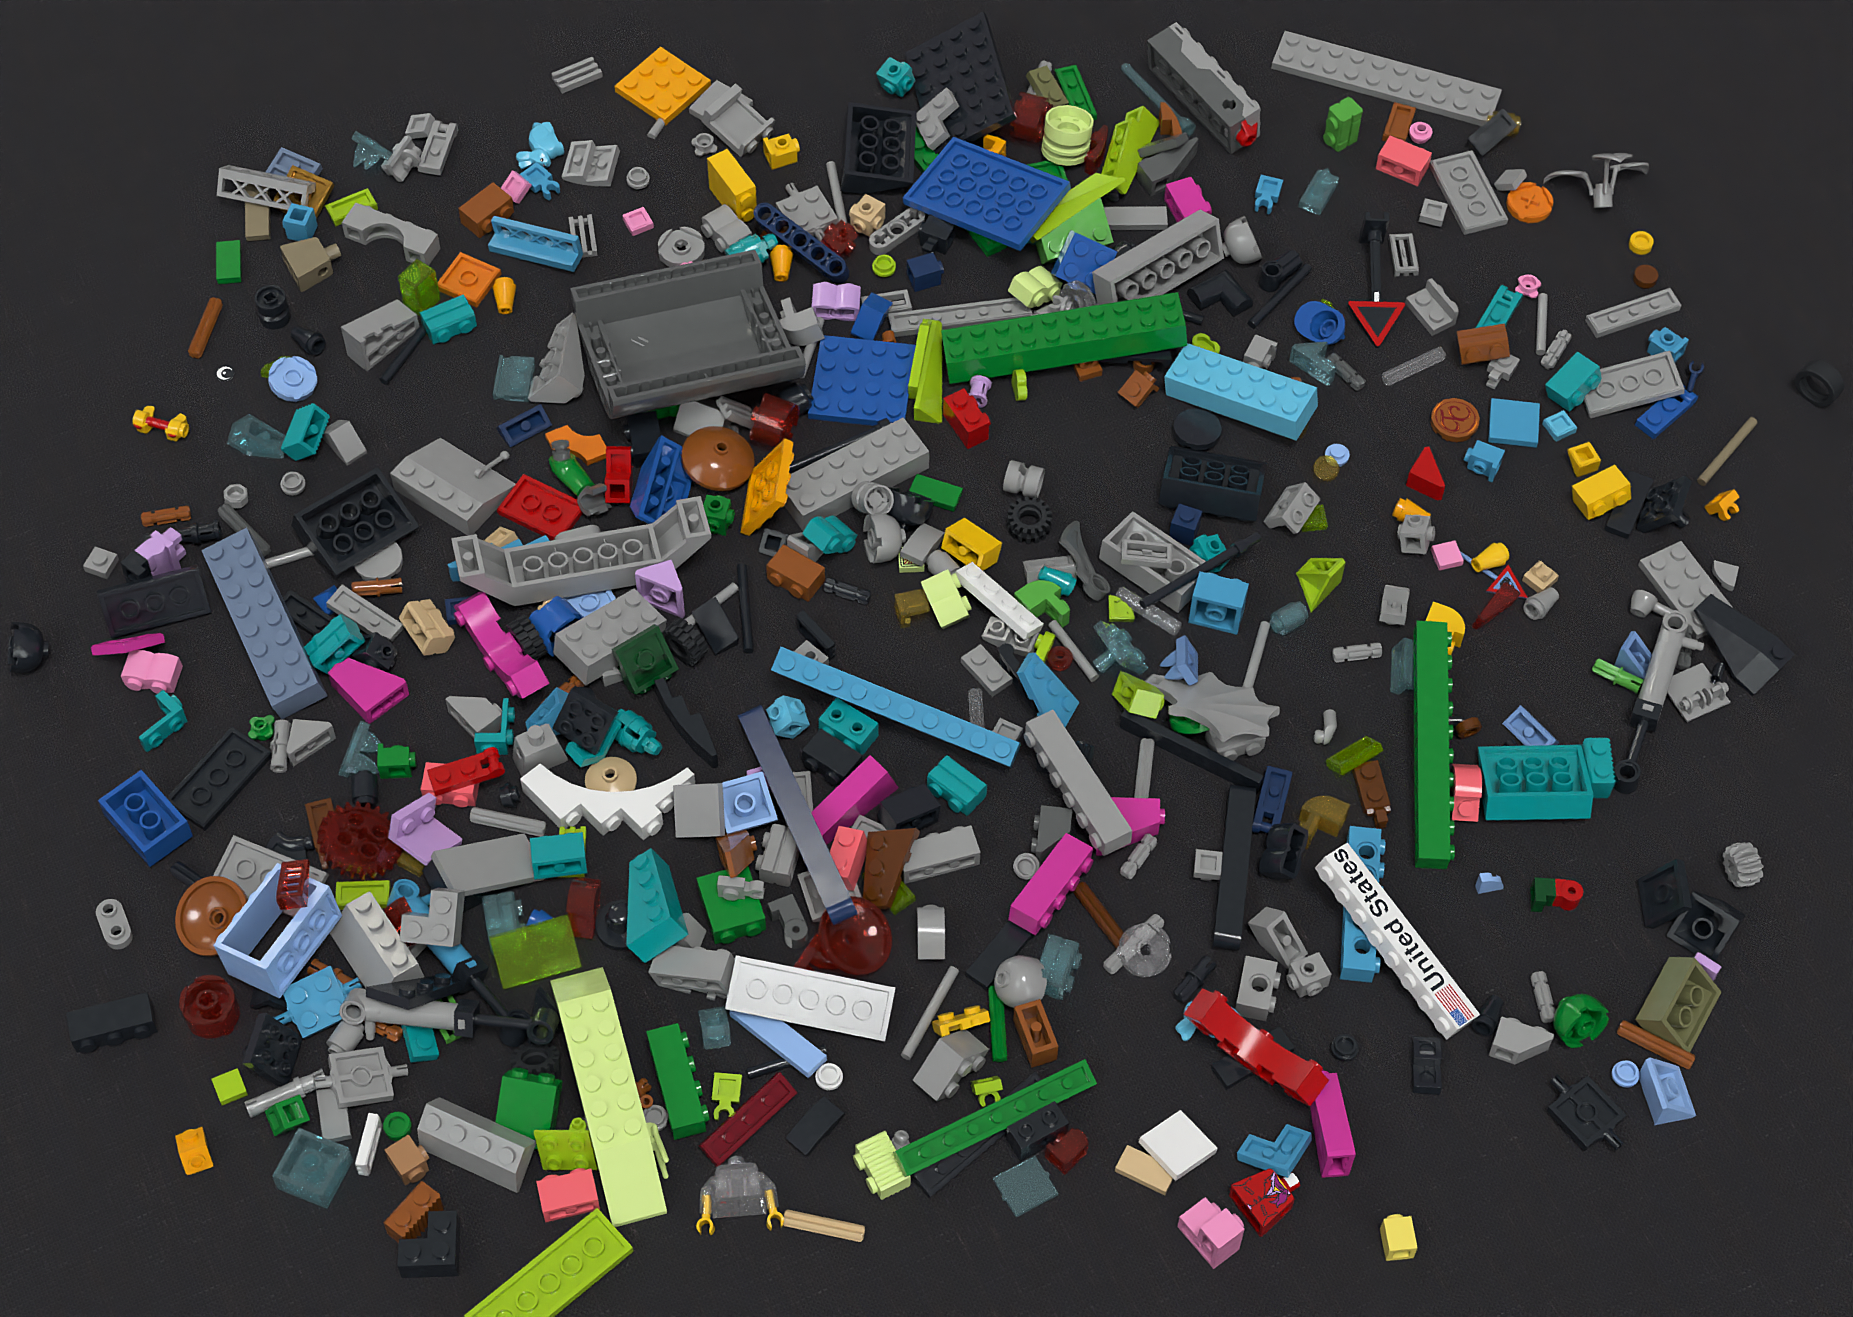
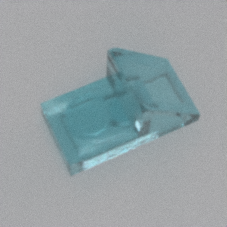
M1327 342L1302 343L1292 346L1289 362L1327 386L1334 380L1336 366L1330 360L1324 358L1328 345Z
M725 1006L699 1010L704 1048L713 1049L730 1046V1028Z

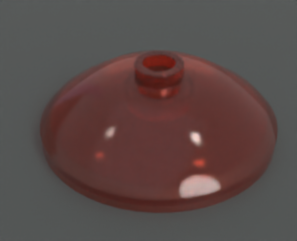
M850 896L858 914L833 925L825 909L819 923V939L827 958L837 968L852 975H866L879 969L888 959L892 947L891 929L886 917L877 906L864 898Z

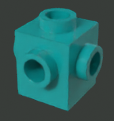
M891 57L886 60L876 73L881 87L889 94L895 93L900 97H903L916 81L912 68L907 63H900Z
M1218 534L1208 537L1207 535L1197 537L1189 549L1205 561L1226 550ZM1230 559L1212 569L1209 573L1221 571Z

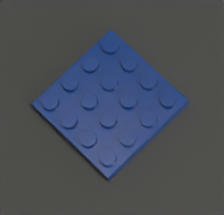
M824 335L825 339L820 340L811 393L814 399L811 401L812 407L808 411V419L871 426L876 425L877 421L887 418L890 424L903 417L906 420L909 400L908 384L916 345Z

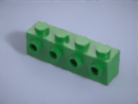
M678 1023L646 1031L674 1140L706 1132L705 1121L710 1119L706 1104L701 1105L699 1097L703 1096L700 1081H694L692 1072H696L693 1056L687 1057L685 1048L690 1047L686 1031L681 1032Z

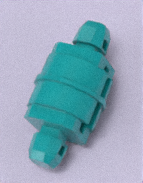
M756 234L748 235L730 245L725 250L726 255L756 250L761 263H763L765 259L769 258L766 250L773 249L778 244V241L774 234H767L762 237V240Z
M618 710L617 712L619 713L616 718L622 725L615 740L631 752L644 753L646 751L651 755H658L662 750V745L655 739L657 732L652 730V725L632 710Z

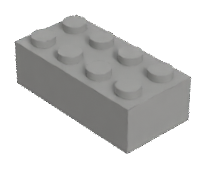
M632 589L556 633L553 653L587 685L601 677L606 671L613 670V667L619 666L612 651L614 647L653 624L658 625L661 632H663L666 628L667 620L636 589Z

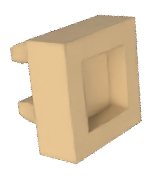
M1539 561L1524 574L1522 581L1539 593L1551 587L1558 580L1559 575Z

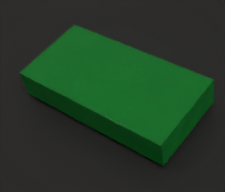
M240 240L216 242V279L218 284L242 282Z
M916 474L909 491L929 497L931 501H935L934 506L954 512L963 493V488Z

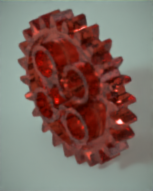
M356 801L354 807L349 802H346L344 808L336 805L334 812L329 810L327 816L323 817L317 832L319 836L316 841L317 844L321 845L319 853H326L324 862L332 860L331 869L339 866L341 868L340 874L343 875L346 871H349L351 879L354 878L356 873L360 875L361 880H364L366 874L375 879L377 872L384 876L387 869L392 870L394 864L398 862L403 849L388 838L391 820L388 821L387 819L389 812L380 814V806L372 810L370 809L369 802H367L364 808L361 807L359 801Z

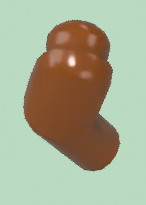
M641 1078L638 1082L635 1081L642 1108H649L653 1104V1098L646 1094V1092L651 1090V1085L647 1083L648 1080L646 1078Z

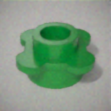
M267 715L264 718H251L249 721L251 725V731L248 733L249 737L260 741L271 738L274 734V727L272 725L275 722L274 717Z

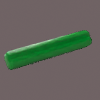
M990 986L988 995L992 1060L994 1062H1005L1007 1060L1004 1003L998 998L994 986Z

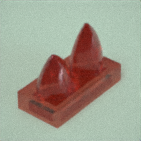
M816 933L793 967L815 971L808 965L810 962L817 967L832 970L838 969V964L832 952L822 944L826 938Z

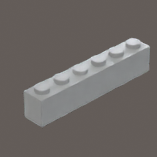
M1051 710L1026 722L1024 739L1030 748H1034L1039 764L1043 768L1046 767L1049 771L1052 784L1056 788L1059 787L1062 791L1067 807H1072L1075 811L1080 827L1082 829L1086 828L1092 846L1095 849L1099 848L1102 855L1105 856L1130 844L1133 830L1055 711Z

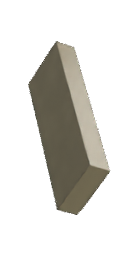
M248 184L245 187L249 196L255 197L260 193L254 184ZM268 190L266 193L270 197V190ZM245 201V237L247 241L271 239L270 206Z

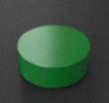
M393 1112L385 1118L383 1128L389 1139L399 1141L405 1136L410 1135L412 1124L410 1118L405 1113Z

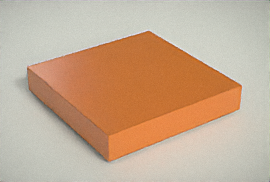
M460 252L437 282L436 290L453 298L464 294L468 303L477 308L495 284V280L501 276V269Z

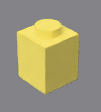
M1394 1214L1383 1219L1380 1233L1386 1261L1414 1258L1417 1251V1243L1411 1216L1403 1217L1401 1214Z

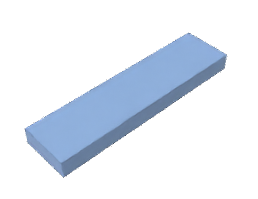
M729 1011L730 1017L807 1078L827 1061V1055L785 1022Z

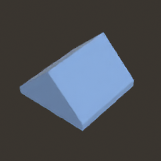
M763 771L722 783L725 832L727 835L778 821Z
M1653 1058L1646 1059L1640 1070L1639 1081L1654 1124L1658 1125L1695 1117L1696 1113L1679 1066Z

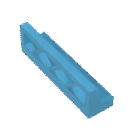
M493 216L491 220L495 234L488 244L490 252L572 272L575 271L583 256L580 240L576 235Z

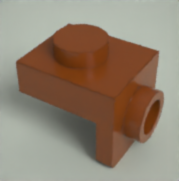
M1135 370L1118 393L1135 407L1139 408L1151 391L1155 390L1157 392L1159 387L1154 384L1156 379L1145 371L1141 374Z

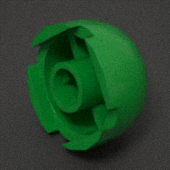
M1576 994L1565 997L1559 1002L1553 1018L1554 1028L1566 1046L1578 1048L1583 1046L1579 1041L1589 1036L1591 1041H1593L1601 1034L1608 1024L1609 1017L1606 1013L1609 1012L1600 1001L1590 995Z

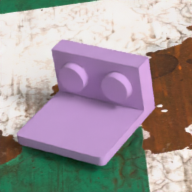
M431 793L425 794L392 814L388 836L390 840L424 865H428L432 860L431 855L433 851L457 847L462 844L460 836L433 817L435 814L436 797Z

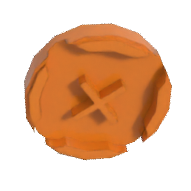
M1533 182L1521 183L1516 190H1511L1508 193L1506 201L1507 210L1514 218L1522 222L1538 223L1545 220L1550 215L1554 203L1552 194L1547 188L1536 186L1537 183Z

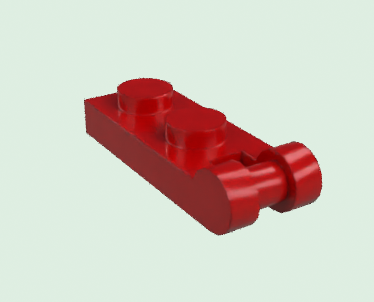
M490 747L482 753L428 769V776L435 796L503 775L505 769L503 764L499 762L500 754L498 749ZM489 763L488 768L482 769L481 765Z

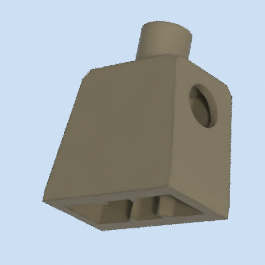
M316 237L280 246L283 261L301 292L333 274L331 260L341 257L336 243L323 248L321 242Z

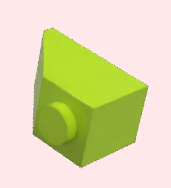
M1120 671L1112 695L1130 713L1156 719L1158 712L1162 710L1165 695L1156 686L1126 672Z

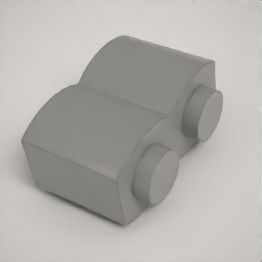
M726 204L702 217L701 229L703 234L715 241V245L720 252L725 253V250L739 239H743L748 235L752 236L748 226Z

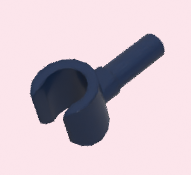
M1694 361L1689 364L1691 375L1686 389L1689 393L1693 391L1697 377L1704 371L1703 363L1699 371L1692 370Z

